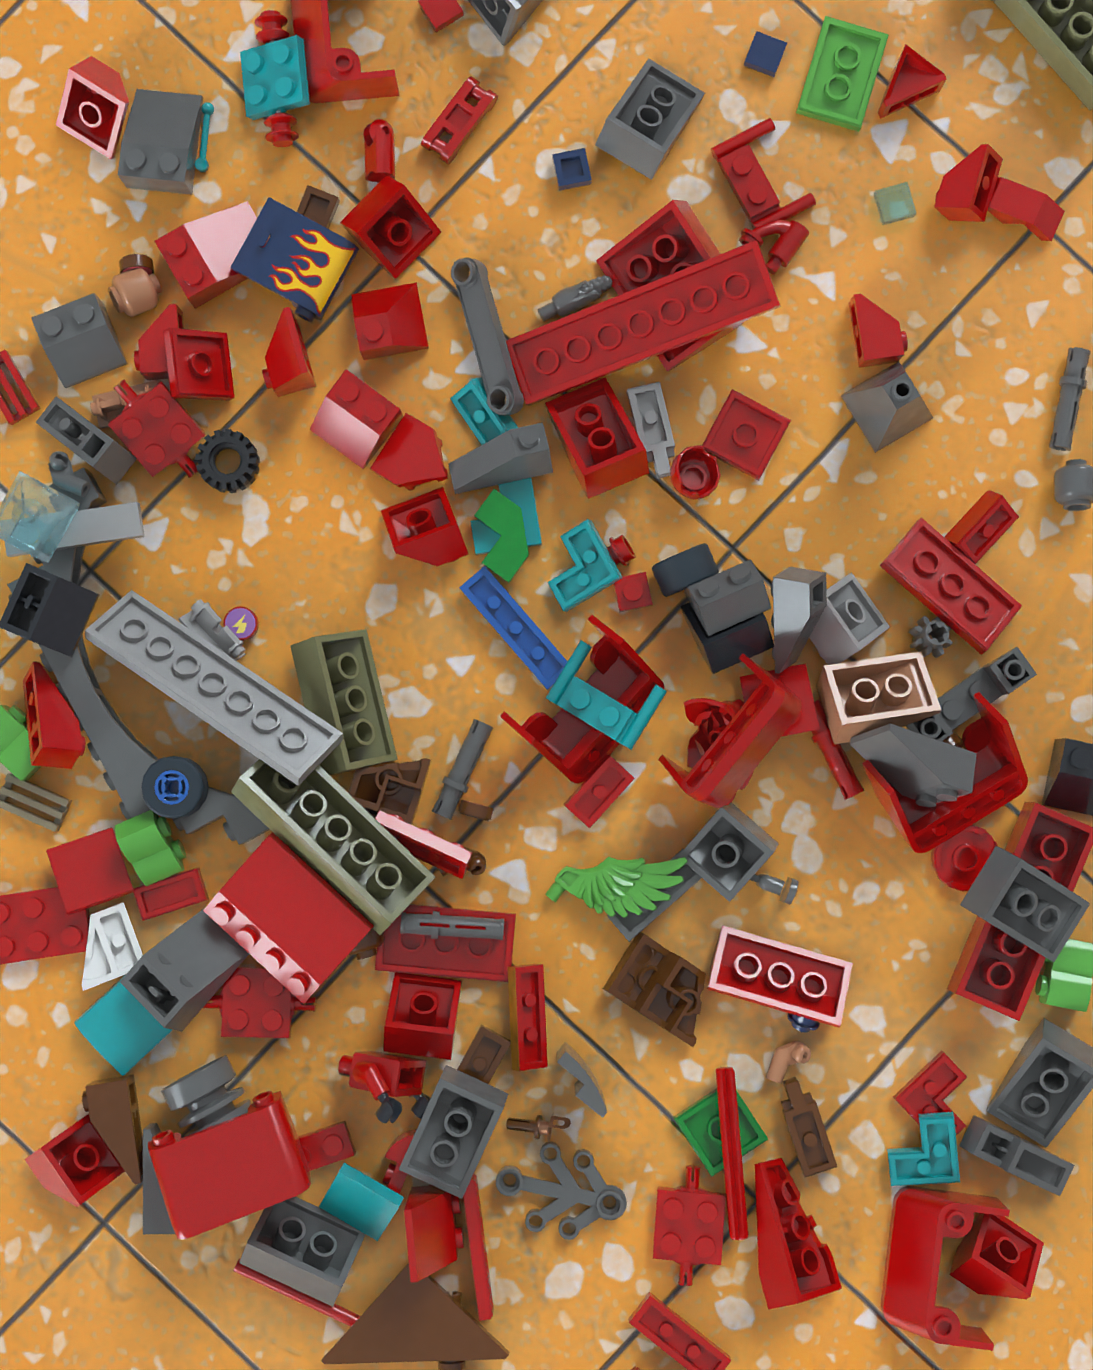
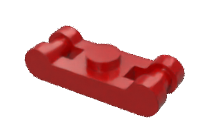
M472 76L468 77L421 141V146L428 151L434 150L440 155L439 159L447 165L454 160L461 146L485 114L493 108L498 99L496 93L490 89L488 91L484 90L479 86L480 82ZM471 97L478 101L475 107L467 103V100ZM444 131L452 136L448 143L440 139Z

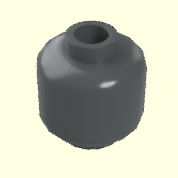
M1086 460L1066 461V466L1059 468L1054 474V498L1059 504L1063 505L1065 510L1083 511L1091 508L1093 503V466L1087 465Z

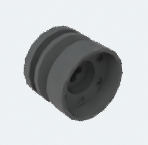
M227 1055L194 1070L161 1090L171 1111L187 1107L189 1113L177 1123L179 1128L194 1122L197 1125L187 1132L184 1137L248 1112V1108L251 1105L250 1100H245L236 1105L232 1102L245 1093L244 1088H236L227 1091L225 1085L236 1076Z

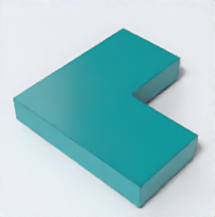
M532 478L499 484L500 493L518 505L522 510L527 547L542 545ZM479 520L470 521L476 555L489 553L501 536Z
M590 519L585 520L560 536L575 566L555 577L548 584L564 612H568L623 578Z
M953 1112L919 1114L922 1147L887 1149L891 1186L960 1183Z

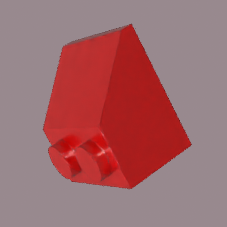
M388 175L340 222L359 246L395 279L441 233V230L407 187Z
M346 369L325 396L310 430L364 470L401 421L403 415L400 408Z
M395 972L384 1026L383 1052L451 1060L462 981Z

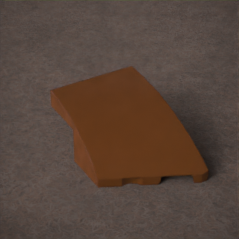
M424 758L412 762L391 763L379 767L372 766L356 769L348 793L374 818L380 810L387 814L398 815L405 822L412 825L431 760Z
M640 932L631 942L603 989L691 1047H694L697 1038L694 1035L696 1016L701 1011L702 1002L700 995L704 990L706 973Z

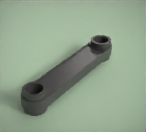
M467 257L458 259L452 266L451 277L456 284L487 393V404L496 414L513 415L518 413L523 407L524 396L518 386L488 281L487 268L476 259Z

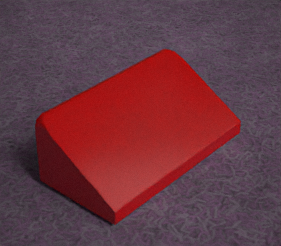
M989 490L981 496L944 538L976 564L1019 516L1003 495Z

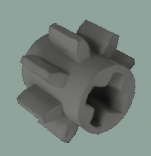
M924 616L917 621L918 626L909 630V633L913 635L910 648H915L918 652H922L923 658L931 652L935 658H938L944 654L943 648L953 644L949 639L951 628L941 622V619L938 617L930 622Z

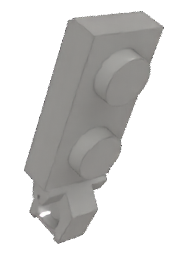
M656 382L627 389V396L636 433L646 449L648 463L653 462L657 479L670 476L668 458L675 457V443L661 384Z

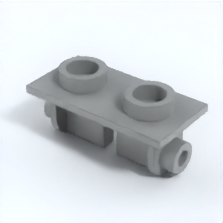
M201 599L192 605V611L178 619L181 624L237 661L246 655V649L242 646L244 642L239 640L227 625L222 628L220 625L222 619L210 607L209 602L204 603Z

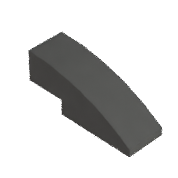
M975 1115L959 1145L971 1154L1058 1196L1061 1195L1075 1166Z

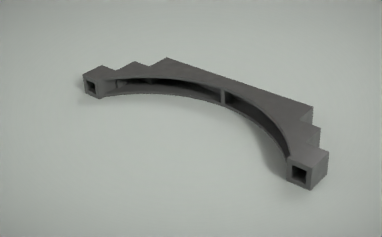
M83 467L74 472L76 477L90 483L89 491L85 497L60 489L54 483L48 486L52 494L49 502L56 514L99 508V506L107 502L90 471ZM85 546L31 554L37 564H43L39 569L79 585ZM19 578L7 584L11 593H13ZM83 635L72 657L39 644L43 651L40 654L43 665L49 672H54L59 681L56 684L57 689L66 702L69 700L75 711L74 714L80 722V731L85 730L91 741L87 743L91 755L96 761L101 760L106 770L103 776L107 785L112 791L117 790L122 800L119 803V807L123 815L128 820L149 811V807L143 800L141 785L144 774L150 765L158 761L159 758L136 739L119 719L104 696L90 665ZM209 787L207 798L198 811L187 817L173 819L180 831L185 830L186 834H192L224 817L227 821L223 823L225 832L231 841L237 840L239 845L245 844L270 830L234 794H229Z

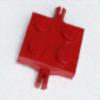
M125 379L118 383L113 389L117 391L127 404L123 411L108 423V426L152 477L166 466L176 462L187 474L188 478L192 477L194 473L196 474L198 472L196 464L187 454L190 448L205 436V433L176 398H171V393L164 383L160 381L149 391L138 395Z
M237 968L223 984L220 995H213L209 1000L212 1003H206L203 1007L219 1009L222 1017L221 1037L291 1038V1024L295 1011H316V1005H303L271 973L262 968ZM310 997L305 1003H316V997Z
M692 1165L686 1166L685 1186L677 1188L658 1187L653 1259L672 1260L680 1264L678 1284L684 1286L685 1272H687L686 1286L693 1285L694 1265H721L726 1193L710 1192L699 1187L701 1167L695 1166L694 1179H692Z

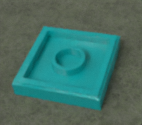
M343 1163L319 1208L378 1241L400 1207L404 1197L350 1165Z

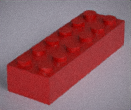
M1025 802L1005 850L1021 858L1073 892L1093 846V827L1038 803ZM977 916L947 990L1020 1021L1046 957Z

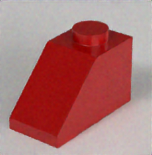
M981 144L943 176L940 189L936 193L934 208L949 221L984 222L1003 158L989 144Z
M861 293L854 294L849 302L859 368L900 361L905 355L904 351L908 349L906 332L900 329L899 321Z
M169 304L138 339L139 350L134 351V364L136 370L140 371L146 380L169 379L163 331L168 328L184 329L183 312L177 304Z

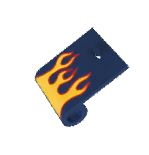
M268 197L230 268L291 301L292 305L296 307L294 313L312 323L314 319L321 320L359 248L346 238Z

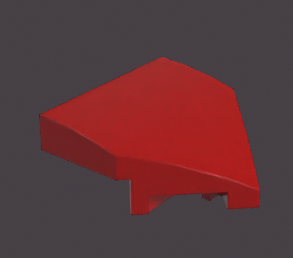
M405 413L370 467L375 474L399 488L405 487L409 491L414 490L417 485L434 480L440 482L448 479L441 451L443 445L442 441L437 437L436 431Z

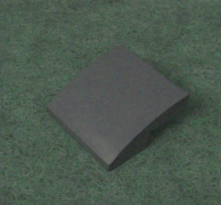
M564 1042L557 1051V1063L578 1079L574 1084L575 1096L603 1118L607 1113V1108L597 1079L580 1055Z

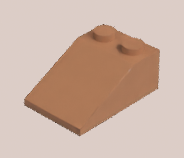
M922 652L824 665L816 685L834 744L850 742V739L854 736L890 723L903 727L939 714L941 711Z

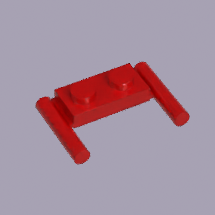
M771 118L711 148L714 159L717 160L753 229L771 221L788 220L816 205L813 194L808 193L784 207H780V201L749 146V143L775 130V125Z

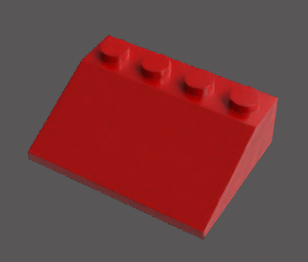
M672 200L598 258L596 262L603 273L612 279V287L617 295H621L718 256L721 253L688 202ZM745 321L659 354L657 357L666 371H670L726 336Z
M273 832L268 835L203 910L303 1004L319 989L374 927L373 924Z

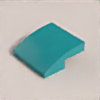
M122 977L85 1011L74 1024L91 1045L124 1076L164 1039L172 1029L164 1028L120 983L123 979Z

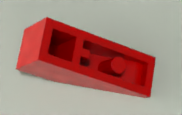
M33 662L23 679L31 765L72 769L79 756L84 754L86 746L85 737L81 736L80 722L41 663Z

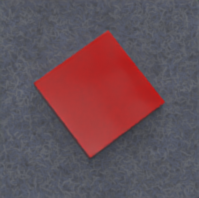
M168 328L163 331L171 398L229 401L235 398L227 333Z
M732 389L702 446L710 455L759 481L791 420Z
M112 827L46 850L68 915L134 892Z

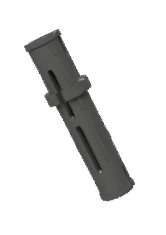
M1078 347L1068 349L1064 376L1060 377L1059 385L1061 386L1060 398L1049 447L1061 451L1071 450L1082 390L1086 389L1087 386L1085 376L1091 353L1087 349Z
M476 719L473 720L469 733L463 742L448 777L445 776L442 781L444 786L432 812L452 820L463 792L467 793L468 781L493 727Z
M433 911V915L402 912L400 934L431 935V939H438V936L503 940L504 919L440 915L439 911ZM420 923L449 924L450 927L420 926ZM455 925L484 926L486 929L456 928Z

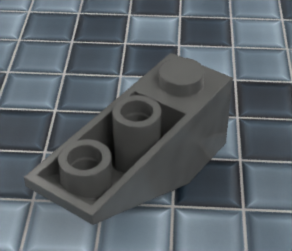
M788 567L773 577L771 584V595L773 596L771 624L774 628L772 657L775 660V673H781L797 661L827 605L826 572Z

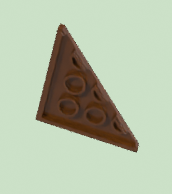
M408 1263L321 1361L324 1364L493 1360L506 1359L510 1352L430 1275L419 1282L411 1283Z

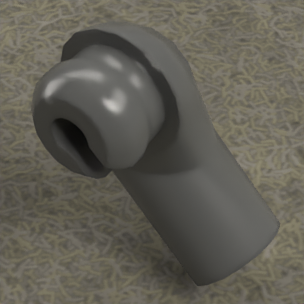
M62 451L53 452L49 457L48 465L54 485L65 491L85 497L89 491L90 483L74 475L71 462L66 453Z

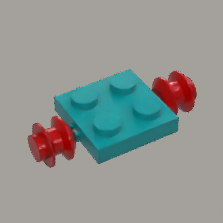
M267 10L254 20L255 25L262 28V31L256 34V39L265 45L240 52L246 117L256 120L269 116L264 120V125L271 128L272 132L266 134L265 139L272 142L275 147H289L293 144V141L299 138V134L291 130V127L297 124V119L286 113V111L310 105L304 39L297 35L289 37V33L282 29L288 23V19L280 15L278 11Z

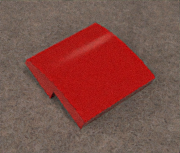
M806 663L790 666L781 673H775V670L768 671L788 687L802 702L800 718L790 725L781 737L819 730ZM756 674L739 677L744 703L762 682Z

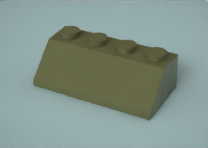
M367 629L315 636L291 645L305 708L343 733L342 742L319 765L329 775H335L398 760Z

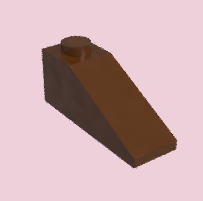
M134 1074L92 1081L85 1086L86 1091H83V1108L85 1112H89L91 1123L134 1184L142 1183L143 1135Z

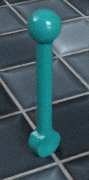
M209 102L204 103L201 107L204 118L200 156L195 161V167L199 172H206L209 168L206 153L210 115L214 112V106Z

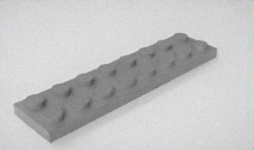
M133 590L127 593L85 630V638L298 786L342 742V732Z

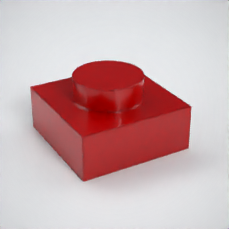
M646 572L623 576L622 579L613 584L619 613L653 605Z

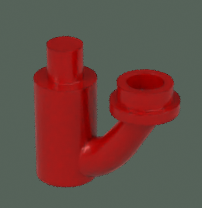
M776 220L752 230L744 228L741 231L742 236L739 241L742 245L757 240L761 247L764 244L762 238L779 234V238L768 252L770 259L766 263L769 273L775 275L781 266L787 267L809 235L807 228L797 221Z

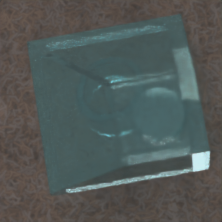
M19 471L0 505V539L41 561L49 563L81 503Z

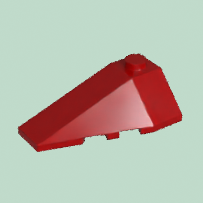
M782 1157L755 1164L758 1270L768 1310L799 1304L842 1289L833 1255L827 1244L820 1243L814 1231V1228L817 1226L812 1215L806 1216L799 1203L801 1194Z

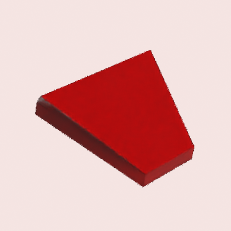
M906 44L892 71L878 110L880 119L940 92L947 80L941 70Z

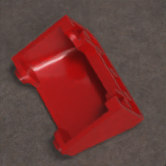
M272 1091L260 1093L252 1099L253 1103L249 1106L248 1113L182 1138L180 1133L165 1130L153 1136L152 1141L148 1142V1151L177 1239H188L293 1198L310 1187L309 1164L281 1091L272 1093Z

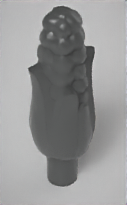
M604 275L560 290L552 297L551 303L538 309L541 319L546 321L557 314L561 317H566L580 311L591 302L599 299L602 293L610 289L612 279Z

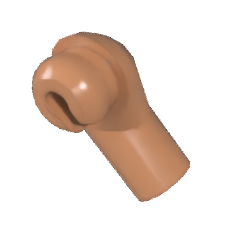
M793 1041L778 1047L773 1054L766 1078L782 1084L788 1066L799 1062L804 1064L809 1061L811 1057L809 1047L800 1041Z

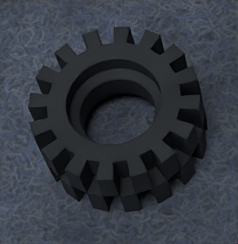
M225 429V432L216 430L214 431L215 435L211 437L207 435L204 438L206 442L204 444L200 443L198 446L200 452L195 457V460L198 462V465H196L197 470L206 483L220 492L225 493V491H229L230 493H237V489L243 491L247 488L246 485L249 482L252 484L255 481V473H259L258 463H260V458L257 455L258 451L242 433L238 431L233 432L231 429ZM225 449H233L240 455L238 469L229 474L218 471L215 464L217 455Z

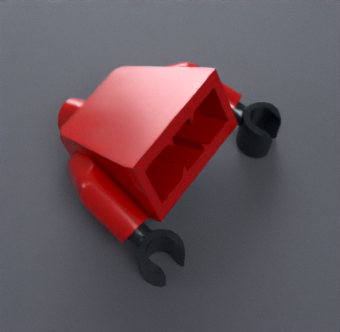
M376 1051L355 1052L353 1056L343 1055L339 1061L338 1073L339 1075L349 1077V1087L369 1091L376 1101L379 1100L382 1103L375 1113L382 1123H387L388 1121L394 1123L402 1112L401 1103L392 1097L409 1096L410 1098L413 1096L417 1102L411 1110L420 1119H422L431 1099L428 1095L422 1093L427 1060Z

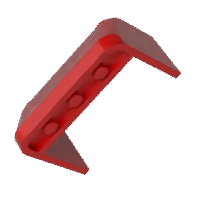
M291 0L294 36L297 35L304 39L310 103L318 104L400 96L395 69L361 72L360 59L353 50L349 48H332L327 0Z
M591 615L587 620L603 637L592 648L590 661L597 670L586 683L638 714L654 686L657 685L664 689V683L622 637ZM561 709L553 718L544 712L536 713L530 716L522 726L505 711L500 715L520 736L575 784L584 782L608 754L611 755L620 745L619 742L564 709Z
M742 653L739 659L762 682L693 769L687 772L663 754L658 759L687 795L696 801L714 808L729 805L734 800L739 788L788 727L800 718L802 712L801 700L780 680L744 653Z
M980 692L975 693L973 697L981 718L969 724L962 734L964 749L976 753L972 793L957 797L956 801L936 803L935 807L919 806L915 803L916 800L902 796L882 777L869 760L862 763L877 798L906 843L916 853H926L1017 798L1028 785V777L1008 721Z
M914 1186L901 1188L893 1199L881 1298V1311L884 1317L895 1327L939 1344L993 1351L994 1343L981 1327L961 1325L958 1316L953 1310L943 1306H935L943 1237L961 1238L969 1233L973 1225L974 1212L1009 1217L1010 1210L996 1197Z

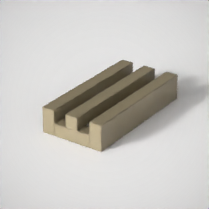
M7 774L6 782L0 789V808L49 830L58 832L72 800L29 781H20L13 774ZM15 784L60 804L61 807L57 810L11 789ZM8 797H11L56 818L52 822L6 800Z

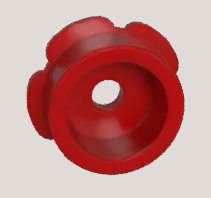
M623 535L615 539L613 537L609 538L611 545L607 547V550L615 564L621 563L623 566H628V562L636 558L627 539Z

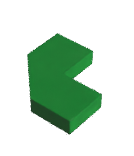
M493 489L474 515L477 520L501 536L482 561V564L510 583L529 557L522 510L518 505Z

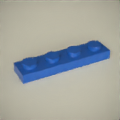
M485 566L482 567L459 587L460 590L548 690L554 685L568 661Z

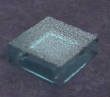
M908 182L875 190L874 198L882 225L912 218L916 215Z

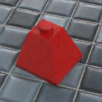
M93 56L69 68L56 121V126L109 159L115 157L129 105V99L120 73Z
M417 282L351 294L354 323L359 350L363 360L429 348Z
M290 306L282 310L265 355L267 368L262 370L267 389L273 388L278 397L316 387L300 325Z
M443 487L381 510L396 554L434 566L454 562L461 557L469 555Z
M89 1114L24 1159L45 1189L76 1207L83 1204L125 1172L91 1123Z
M979 1213L973 1222L971 1230L964 1236L957 1247L949 1275L977 1294L1027 1300L1031 1297L1044 1242L1005 1216Z

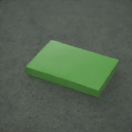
M825 16L796 113L859 132L889 35Z

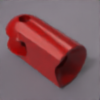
M376 119L366 125L363 132L365 180L379 183L386 175L395 179V139L392 126L383 119Z

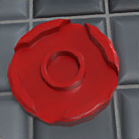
M971 825L932 849V867L938 879L946 886L962 892L969 891L994 848L998 845L985 829Z

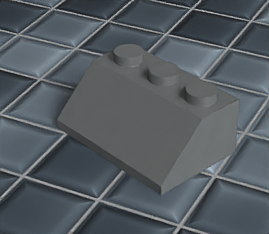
M293 1197L263 1210L245 1246L239 1263L333 1307L366 1234L325 1210L298 1197Z

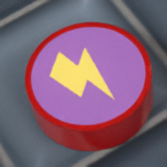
M235 607L225 615L224 627L227 625L239 640H249L257 633L259 620L252 610L246 607Z

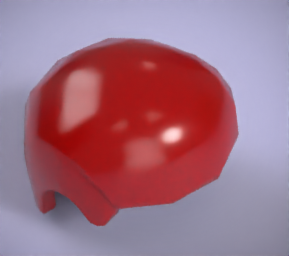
M704 446L686 447L674 458L670 468V480L674 488L683 496L699 500L709 496L718 487L721 474L717 458L704 450Z

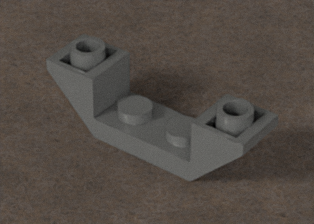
M1015 647L981 667L938 697L941 708L939 714L908 724L906 728L943 741L953 734L952 730L979 712L973 697L975 693L980 692L991 704L1002 695L1010 694L1037 674L1019 648Z

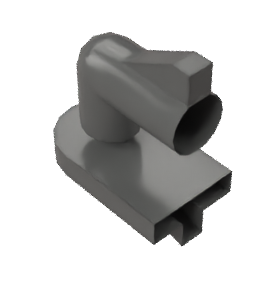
M763 873L759 875L754 874L750 879L756 882V885L763 890L779 896L781 894L779 901L789 905L798 892L799 881L790 877L787 878L786 883L783 880Z

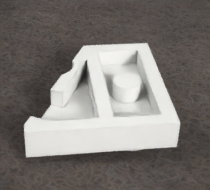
M124 902L90 915L82 979L83 991L127 974L143 956Z

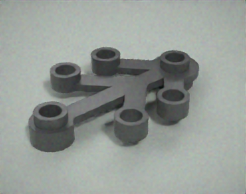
M546 1142L542 1145L540 1157L544 1163L549 1164L561 1184L524 1176L515 1166L501 1168L496 1176V1187L505 1196H514L520 1190L557 1198L542 1209H532L526 1214L525 1224L532 1232L541 1231L547 1222L577 1203L589 1205V1208L575 1218L566 1216L559 1222L560 1235L564 1239L571 1240L578 1235L581 1229L600 1217L605 1220L619 1218L623 1215L627 1206L624 1192L615 1185H607L594 1165L592 1153L586 1149L578 1150L574 1155L573 1162L578 1171L584 1172L594 1191L579 1187L560 1157V1147L554 1142ZM549 1147L557 1151V1155L552 1159L546 1158L544 1155V1151ZM579 1156H588L590 1163L587 1166L579 1165L577 1163ZM506 1174H513L516 1177V1182L508 1185L504 1182L503 1177ZM607 1196H612L616 1199V1203L612 1207H606L603 1204V1200ZM533 1215L540 1216L542 1218L541 1224L533 1226L529 1222L530 1217ZM565 1223H573L576 1228L572 1233H565L562 1227Z

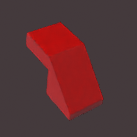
M1003 177L997 178L988 211L1002 224H1023L1041 241H1052L1065 212L1047 194Z

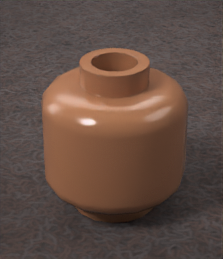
M142 268L131 269L115 275L112 279V286L108 288L110 298L119 313L124 312L130 317L155 308L158 304L157 294L162 292L156 276L153 273L148 275Z

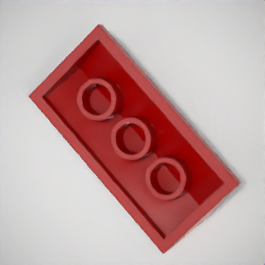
M722 925L710 965L707 989L840 1028L853 963Z

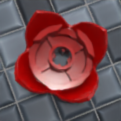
M695 698L683 702L686 717L694 726H698V729L690 737L688 743L687 767L693 769L745 704L742 700L736 699L732 702H719L707 698ZM753 772L743 783V785L739 788V790L742 791L743 789H745V787L748 785L752 777Z

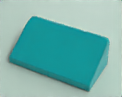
M482 377L472 379L450 398L481 445L510 429L519 428L510 415L496 414L489 408Z

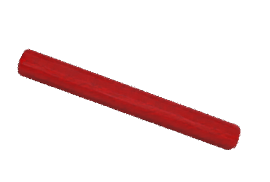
M720 1067L716 1069V1083L729 1235L732 1240H744L748 1238L749 1234L735 1071L733 1067Z

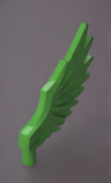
M607 857L594 868L576 869L566 866L557 874L554 879L555 882L545 895L556 902L563 892L567 890L578 899H583L589 908H595L598 914H602L605 911L610 917H614L617 912L623 918H626L628 916L627 909L640 916L643 913L640 907L655 911L657 906L652 901H669L671 899V895L657 889H666L684 882L683 876L668 875L682 868L688 863V860L683 857L670 861L645 864L644 858L617 860Z

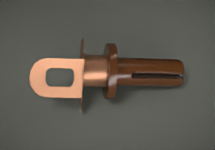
M553 1114L550 1121H543L542 1115H537L536 1121L509 1117L506 1127L509 1130L532 1132L535 1139H539L541 1135H547V1141L550 1142L552 1128H568L571 1121L569 1118L553 1116ZM554 1120L565 1122L563 1126L553 1125Z

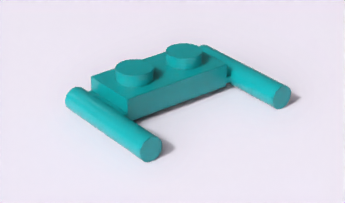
M580 640L547 694L546 699L632 750L667 691L655 685L638 714L635 713L633 710L575 676L592 648Z

